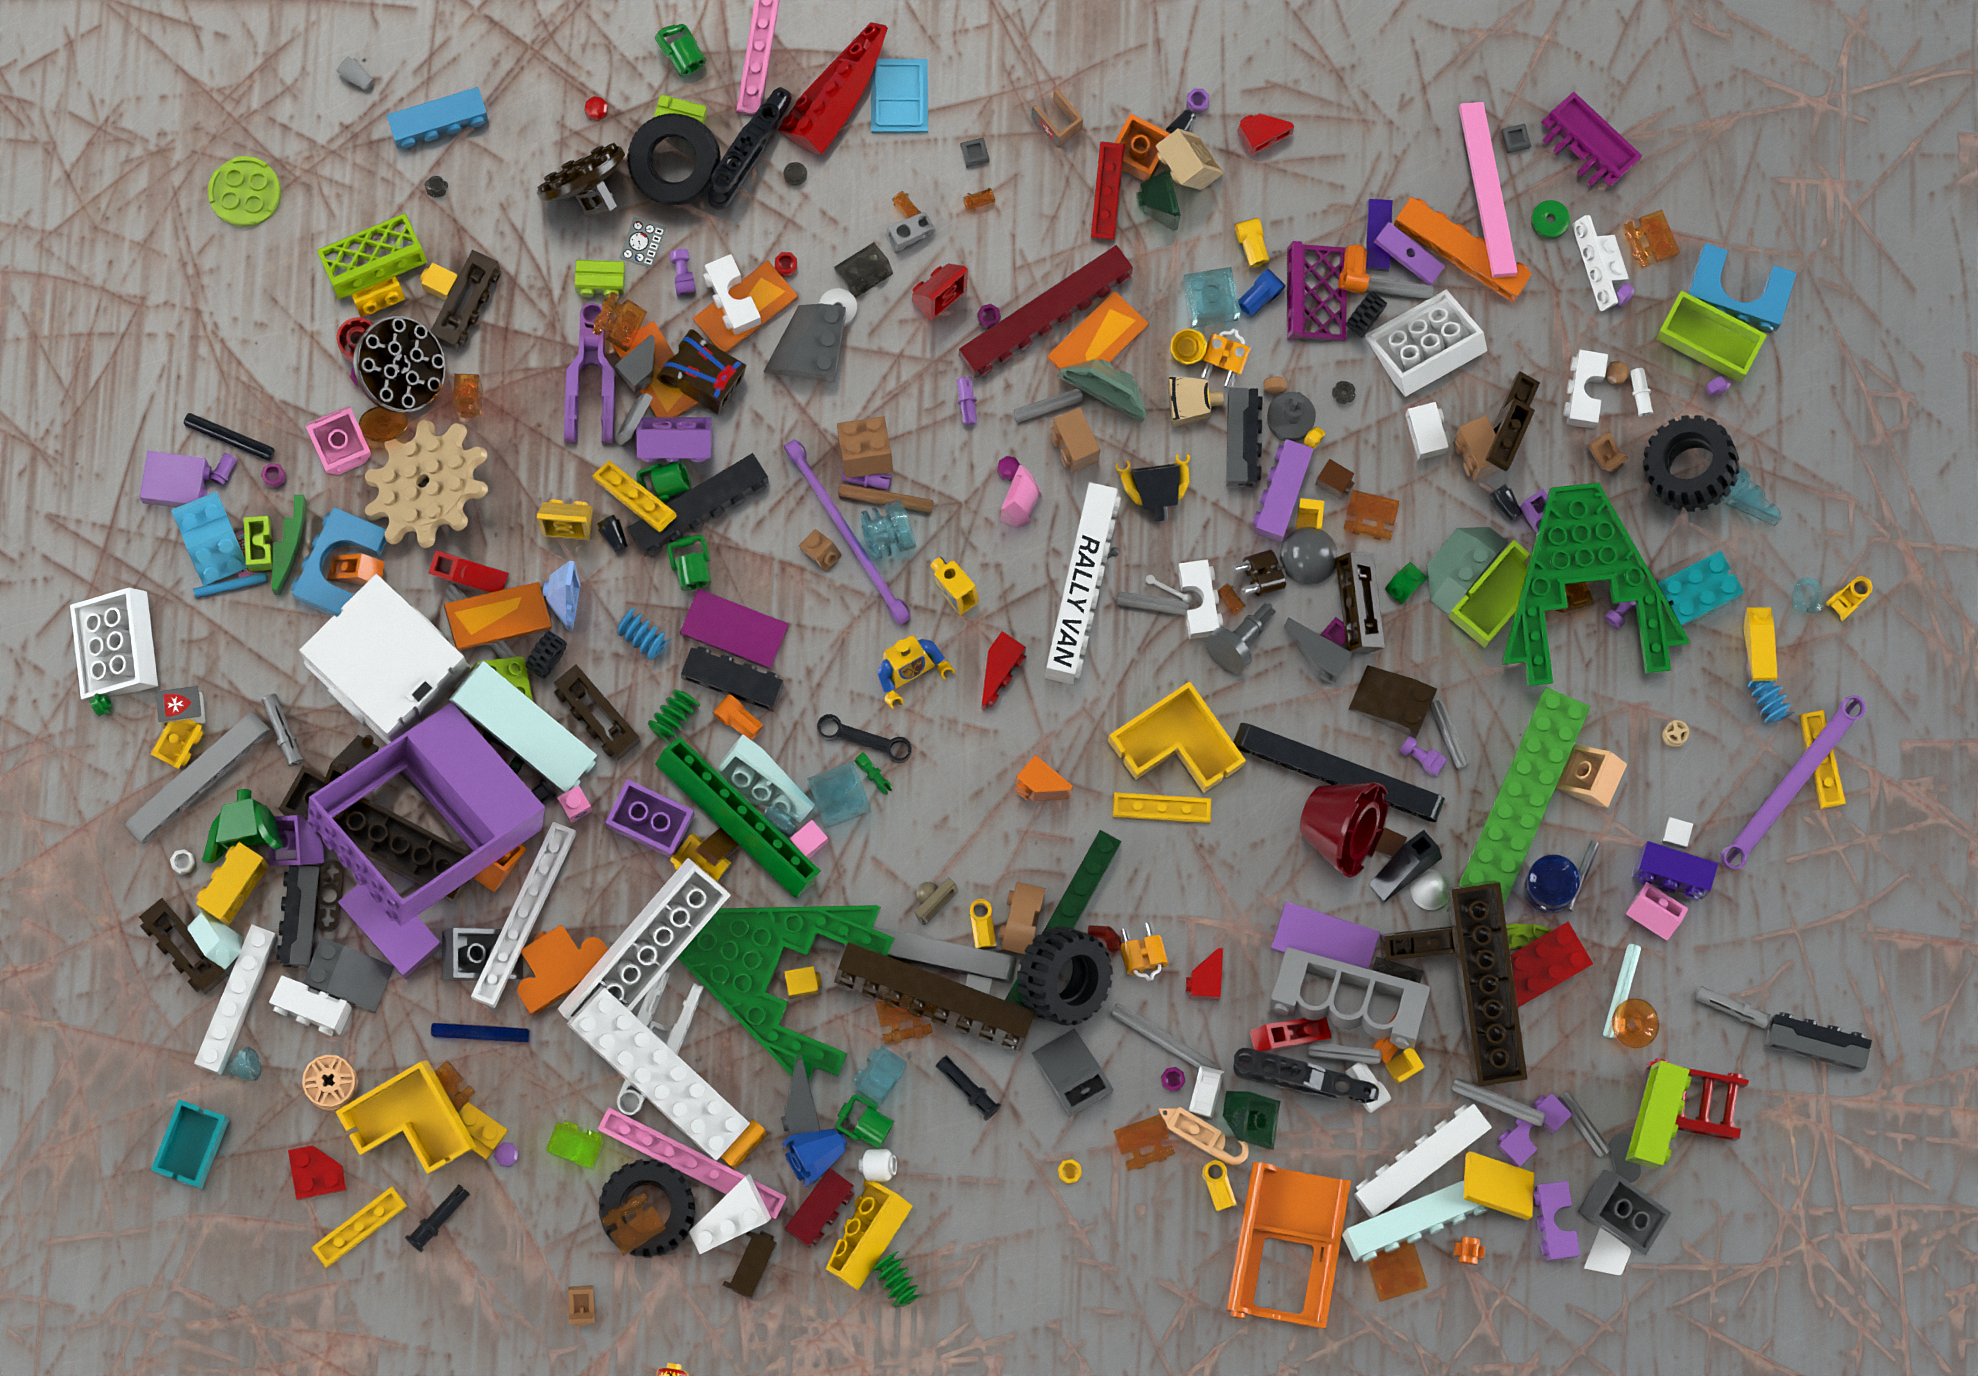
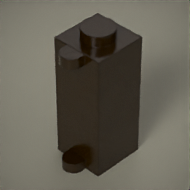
M358 735L330 764L324 782L331 783L376 753L379 747L373 744V737L366 735L363 738Z
M751 1231L746 1232L745 1235L750 1237L751 1240L731 1283L724 1281L722 1286L751 1300L777 1247V1242L773 1241L774 1236L764 1231H761L760 1234Z

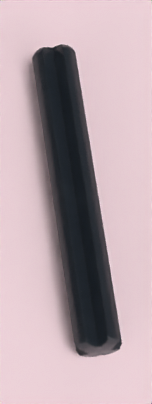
M188 413L183 423L186 427L270 461L273 458L275 452L273 447L192 413Z

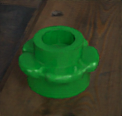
M96 693L95 697L90 699L91 707L98 716L110 713L109 710L112 707V703L106 694L101 696Z

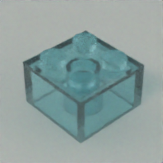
M1231 267L1184 274L1182 284L1191 328L1238 321L1240 309Z
M854 762L807 778V784L824 829L871 812L870 803Z
M881 1046L879 1050L873 1049L866 1060L868 1061L865 1071L860 1069L853 1079L854 1093L876 1105L877 1109L881 1107L907 1068L905 1060L884 1046Z

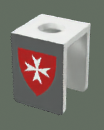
M198 686L155 691L158 723L163 729L167 722L191 719L198 724L206 723L203 694L199 692Z

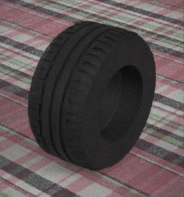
M676 113L659 115L644 123L632 137V142H630L628 148L629 153H627V166L634 184L646 197L666 205H684L704 196L712 187V173L721 161L719 145L711 130L693 117ZM668 137H680L687 140L696 153L694 171L688 178L680 182H668L662 179L656 173L652 164V155L655 147L659 142Z

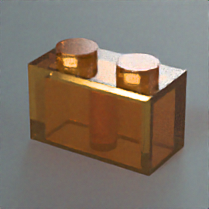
M454 373L453 404L457 415L468 419L475 418V415L481 416L483 386L479 374Z

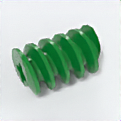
M676 689L672 691L674 698H666L668 706H660L663 714L656 712L654 714L656 721H648L652 732L668 744H671L667 738L668 735L672 737L677 736L673 729L682 730L679 721H689L685 713H695L691 706L700 707V704L684 691Z
M899 1251L883 1258L872 1269L873 1272L881 1271L877 1279L878 1281L886 1280L882 1288L883 1290L891 1289L887 1297L888 1299L896 1298L892 1303L894 1308H902L923 1296V1294L914 1295L918 1285L909 1286L913 1276L904 1277V1274L909 1270L908 1267L899 1268L900 1264L904 1261L903 1258L894 1259Z

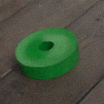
M1555 200L1541 202L1535 207L1531 216L1533 230L1544 239L1561 237L1570 224L1569 211L1562 203ZM1552 217L1555 222L1550 223L1546 218Z

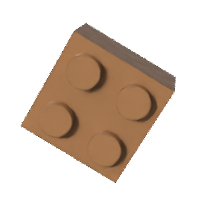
M1078 407L1053 418L1050 437L1054 446H1059L1062 452L1060 458L1064 467L1070 468L1073 474L1098 463L1100 448L1081 408Z
M1487 415L1461 425L1454 438L1455 441H1453L1457 454H1462L1465 461L1463 463L1465 472L1468 476H1472L1474 482L1501 471L1500 468L1485 460L1496 436Z
M885 416L837 423L838 441L845 479L893 472Z

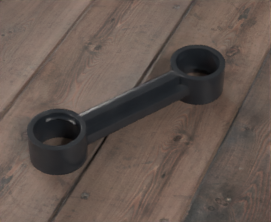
M833 714L822 716L817 723L818 734L826 741L840 738L887 753L889 759L894 763H904L911 756V744L904 737H895L890 740L841 724L840 719ZM825 720L835 721L838 725L837 732L833 735L823 734L821 732L822 722ZM897 742L905 743L908 746V754L903 758L894 757L890 750L893 744Z

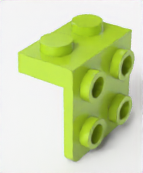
M523 657L484 661L532 701L525 659ZM477 661V662L473 665V667L470 669L468 675L472 672V670L476 667V665H477L480 661Z

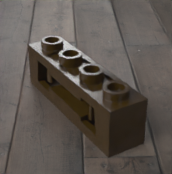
M471 251L430 330L439 344L456 352L460 346L466 344L469 337L467 332L471 325L474 326L480 316L478 311L482 304L485 305L491 294L489 289L492 283L496 284L500 278L501 271L498 261L477 251ZM471 277L472 282L477 285L460 316L461 322L458 324V320L454 316L470 287L469 279Z
M1349 552L1336 558V567L1347 650L1352 653H1372L1385 648L1373 553ZM1345 571L1350 572L1351 577L1348 578V582H1351L1350 585H1346ZM1357 623V627H1354V631L1358 632V638L1353 639L1351 625Z
M577 664L554 682L556 688L554 694L562 703L565 701L569 703L572 707L569 711L578 721L582 719L588 725L585 728L594 740L597 737L603 743L601 748L610 758L614 755L619 760L640 743L639 736ZM580 682L588 690L589 698L613 724V727L608 730L609 735L614 739L613 741L606 735L605 728L581 702L580 699L586 693L579 685ZM572 691L575 693V695L577 696L578 700H576V699L572 696V694H571ZM615 725H618L624 734H621Z
M163 898L159 899L139 916L143 922L140 927L149 937L154 934L159 940L156 946L164 955L168 953L172 955L175 959L172 964L180 974L185 971L190 976L187 982L196 992L202 990L206 995L229 976L221 966L203 954L188 931V927ZM169 916L174 921L175 925L172 926L168 922L166 917ZM160 925L166 933L174 927L202 960L205 958L212 967L208 968L202 960L198 961L194 966L201 974L197 976L192 970V964L165 933L162 935L157 927Z
M1451 926L1380 934L1382 959L1386 961L1455 953Z

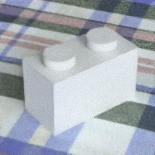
M1436 402L1409 408L1405 416L1418 460L1446 454L1449 448L1448 445H1451L1448 431L1444 432L1443 429L1444 415L1442 409L1437 408Z

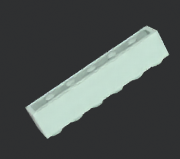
M1463 1180L1347 1228L1342 1236L1354 1261L1362 1259L1363 1262H1367L1376 1258V1253L1385 1250L1386 1253H1389L1399 1248V1243L1407 1241L1408 1244L1421 1239V1234L1428 1231L1430 1234L1437 1233L1443 1230V1225L1452 1222L1453 1225H1456L1466 1220L1465 1216L1471 1213L1477 1216L1489 1209L1486 1206L1463 1199Z

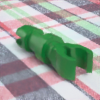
M864 752L856 757L854 761L857 766L868 774L867 778L870 781L873 780L883 794H888L886 788L892 791L893 788L890 782L882 777L880 774L881 770L874 767Z

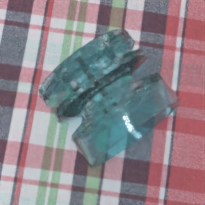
M900 499L884 504V516L880 515L876 507L872 508L874 518L872 520L867 510L860 512L863 536L876 560H880L883 557L881 547L884 548L888 557L892 556L891 544L893 543L896 544L900 552L916 547L913 531Z

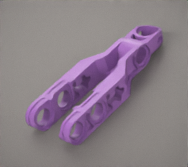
M596 303L586 304L581 309L579 354L566 369L564 442H577L579 377L581 369L588 365H596L602 369L603 411L601 415V443L614 442L616 376L614 369L604 357L605 314L602 306Z

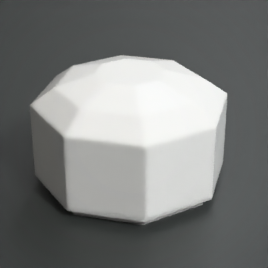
M185 849L175 851L170 859L172 869L181 875L191 873L196 865L194 855Z

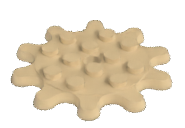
M422 420L417 424L416 435L412 441L404 444L398 438H388L385 441V450L389 454L387 464L381 469H370L366 472V483L371 487H377L379 494L373 502L366 506L365 514L371 521L382 517L389 518L390 522L385 531V538L390 544L399 543L407 532L414 531L417 533L418 543L421 547H431L435 542V534L438 527L443 524H449L456 531L463 530L468 523V518L463 512L464 503L469 499H480L486 495L488 491L486 483L475 480L473 478V471L487 459V451L483 447H473L469 450L463 449L462 442L467 434V429L463 424H453L445 434L436 436L434 424L429 420ZM426 477H428L429 483H427L425 487L421 488L419 485H421V482L424 479H426Z

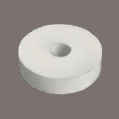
M835 288L827 291L821 297L819 304L846 307L844 326L849 325L855 319L857 302L849 291Z

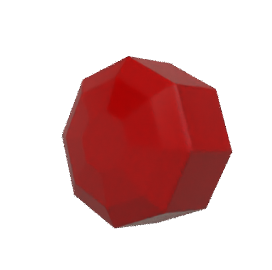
M593 96L586 101L585 114L590 120L601 121L607 117L608 104L603 98Z
M781 252L775 257V269L781 276H791L797 271V258L791 252Z

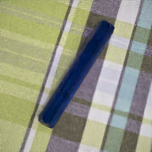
M432 1023L431 1036L528 1042L530 1031L527 1028Z

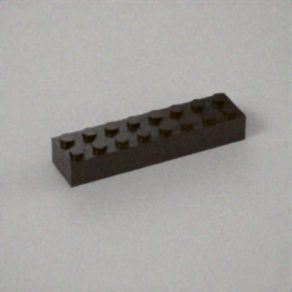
M302 766L279 807L281 813L285 816L301 815L307 821L309 797L328 785V783L324 782L325 777ZM364 797L332 818L367 859L421 887L471 854ZM468 881L443 898L456 904Z
M1493 880L1446 887L1473 1084L1481 1087L1527 1080L1501 884Z
M850 942L847 943L834 980L841 989L859 991L863 997L871 1000L875 998L883 1000L887 1006L892 1008L902 1007L907 1009L908 1013L913 1016H926L931 1018V1021L937 1025H950L955 1027L954 1029L959 1033L977 1035L979 1040L986 1043H992L993 1041L1001 1044L1003 1049L1010 1052H1015V1050L1020 1052L1035 1011Z

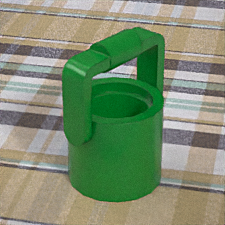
M685 24L664 27L655 35L656 42L663 53L668 56L680 76H688L705 64L706 58ZM681 32L683 37L668 45L664 37Z
M682 461L671 462L663 466L662 464H655L636 473L637 482L645 489L647 487L643 476L651 474L654 488L659 496L657 498L663 503L669 501L670 496L691 488L689 474Z
M690 535L669 543L667 551L673 571L677 570L681 590H695L710 585L711 579L707 562L710 561V555L706 539L702 535L694 537ZM701 541L704 553H692L675 560L673 549L683 548Z
M853 1095L849 1102L844 1103L837 1115L839 1119L836 1122L835 1128L857 1142L859 1139H862L879 1149L895 1121L876 1111L878 1107L859 1095ZM857 1100L866 1105L867 1109L860 1118L853 1133L842 1128L841 1124L847 1119L853 1109L854 1102Z

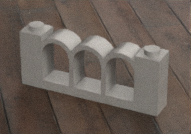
M1287 947L1271 997L1270 1009L1280 1015L1289 1014L1293 1016L1296 1010L1300 1016L1308 1020H1319L1328 1015L1329 1020L1335 1026L1347 1030L1357 1028L1362 1024L1363 1030L1374 1038L1385 1039L1391 1037L1390 1043H1394L1395 1046L1402 1049H1414L1431 986ZM1307 972L1334 979L1330 995L1322 1005L1311 1006L1305 1003L1300 996ZM1340 981L1368 989L1363 1006L1356 1014L1344 1015L1338 1012L1334 1006ZM1374 991L1401 998L1397 1015L1392 1022L1382 1025L1373 1022L1369 1018L1367 1012Z

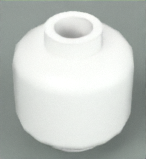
M869 1149L865 1152L863 1158L859 1159V1172L863 1173L865 1179L869 1182L889 1181L897 1171L896 1156L892 1155L888 1149Z

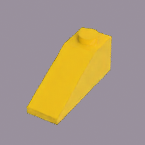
M1747 607L1743 631L1752 681H1777L1775 629L1771 607Z

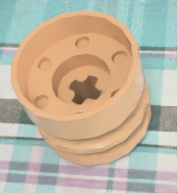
M323 1055L315 1058L308 1064L303 1073L302 1085L305 1094L316 1107L324 1111L335 1112L354 1101L359 1093L360 1083L357 1073L346 1060L337 1055ZM327 1077L329 1079L333 1078L335 1084L333 1086H326V1082L324 1080Z

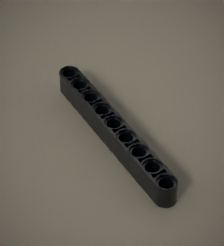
M1240 723L1233 741L1241 752L1330 785L1380 783L1387 789L1388 793L1387 795L1384 794V801L1389 803V807L1429 822H1437L1445 801L1444 797L1248 723Z

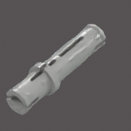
M270 694L263 697L261 701L277 735L278 747L282 748L288 766L300 764L303 758L296 745L297 738L291 733L277 695Z
M1704 986L1700 987L1696 996V1001L1738 1017V1021L1744 1022L1745 1020L1762 1029L1766 1028L1770 1019V1014L1750 1007L1751 1004L1747 1002L1745 1004L1740 1003Z

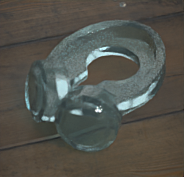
M1810 577L1798 580L1792 593L1793 602L1791 605L1793 608L1801 613L1807 612L1808 614L1821 611L1823 608L1821 603L1822 589L1818 581ZM1804 585H1811L1815 591L1814 595L1810 598V605L1808 606L1804 604L1805 597L1801 594V587Z

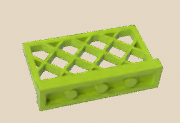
M406 213L317 249L338 300L428 263ZM405 223L402 233L392 231L396 225ZM377 233L383 234L380 242L370 240ZM389 236L398 238L394 246L385 244ZM404 240L411 241L414 243L407 247L400 248ZM353 243L361 244L357 251L349 250L348 248ZM367 245L376 247L372 255L363 253ZM382 249L391 251L390 254L378 257ZM332 252L339 253L335 261L326 259L325 255ZM344 255L354 257L350 265L341 263ZM359 259L368 260V263L359 267L356 266ZM337 268L346 270V272L340 275L333 276Z

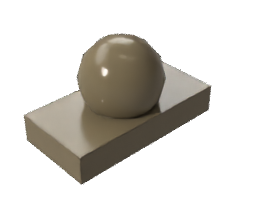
M948 877L939 887L932 882H924L919 885L916 897L922 905L914 913L923 925H926L958 892V888L953 880Z

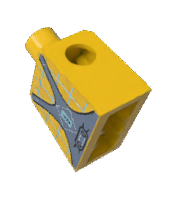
M938 557L931 563L930 566L935 571L934 577L937 587L959 616L979 603L976 585L954 560L946 563L942 557Z

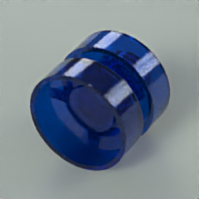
M1554 854L1543 856L1532 865L1527 875L1524 887L1526 898L1535 909L1550 914L1561 912L1573 902L1580 886V875L1576 866L1568 858Z

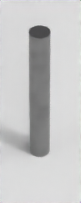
M1590 841L1564 909L1573 911L1600 845L1595 841Z

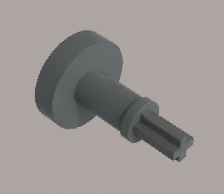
M1300 392L1280 394L1271 402L1267 412L1269 429L1277 438L1284 441L1286 439L1299 441L1305 438L1307 433L1313 429L1316 419V412L1312 402Z
M1264 603L1254 615H1247L1233 632L1225 628H1216L1206 638V647L1213 659L1226 670L1233 673H1241L1252 661L1247 645L1264 630L1263 625L1276 613V610L1272 608L1273 606L1270 603Z

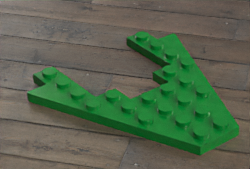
M1599 482L1552 487L1549 489L1502 659V665L1525 664L1527 687L1554 683L1544 611L1568 608L1565 591L1566 584L1609 580L1612 604L1636 602L1645 674L1671 671L1668 647L1690 644L1689 638Z
M877 905L719 908L677 958L791 1076L796 1056L802 1054L808 1081L810 1082L815 1067L839 1076L848 1053L780 1025L789 1002L766 992L785 947L808 956L816 935L819 933L845 945L850 942L888 956L895 938L873 929L881 909Z

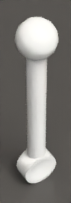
M1153 575L1146 577L1148 585L1154 584L1182 598L1183 601L1191 602L1192 597L1190 594L1184 595L1155 580Z

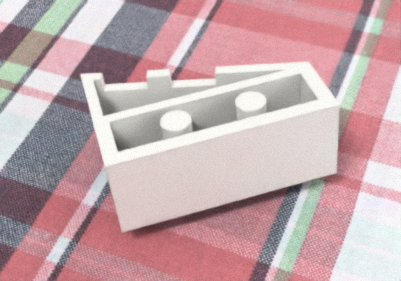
M282 975L269 1001L271 1006L274 1007V1012L287 1017L288 1013L297 1017L295 1021L308 1027L312 1023L319 1026V1032L331 1037L333 1033L340 1036L352 1010L347 1001L337 1000L328 996L329 994L316 991L305 984Z
M750 1173L689 1231L699 1254L765 1224L771 1219Z

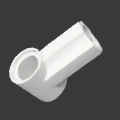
M1358 1062L1345 1071L1346 1075H1349L1351 1078L1371 1082L1379 1088L1378 1100L1362 1103L1369 1113H1372L1391 1100L1384 1085L1376 1080L1366 1063Z

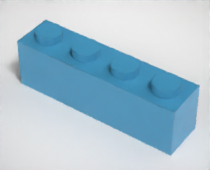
M478 87L387 114L397 148L402 147L404 149L413 147L417 142L423 140L427 142L433 141L439 135L446 133L456 134L465 127H479L485 121H488L487 112Z

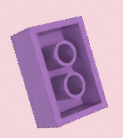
M642 417L637 426V458H643L645 462L657 461V458H667V461L678 462L682 458H691L692 461L702 462L706 458L711 457L712 417Z
M627 779L605 824L606 828L671 858L677 853L695 814L694 810Z

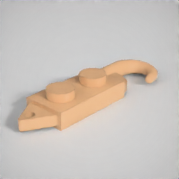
M1180 1106L1178 1108H1159L1158 1111L1167 1125V1130L1204 1152L1232 1166L1239 1165L1247 1159L1249 1148L1246 1141L1242 1138H1238V1142L1242 1146V1153L1239 1156H1232L1223 1151L1226 1139L1222 1131Z

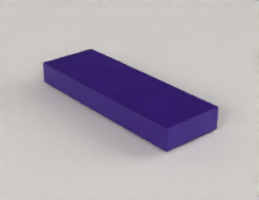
M1368 200L1366 270L1389 271L1390 254L1374 243V240L1388 222L1392 224L1393 200Z

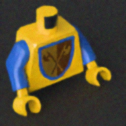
M911 635L906 639L898 640L895 645L883 652V661L877 671V675L883 691L887 692L885 702L892 709H894L893 701L895 699L901 706L903 705L902 697L894 689L935 667L936 664H938L937 670L943 679L947 680L944 675V671L950 669L955 674L954 668L950 662L944 661L943 654L933 641L917 640L914 635Z

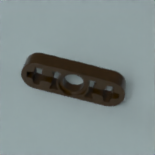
M333 859L325 861L320 869L316 924L324 932L334 931L338 927L341 906L338 901L342 898L344 869L337 860ZM332 865L335 866L336 870H339L338 873L333 875V882H338V886L333 884L324 885V881L330 882V875L326 873V870H329ZM328 889H333L337 893V897L333 902H325L323 900V893ZM322 906L328 908L336 907V910L330 909V917L334 919V922H329V926H325L324 922L321 921V918H326L327 913L326 909H321Z

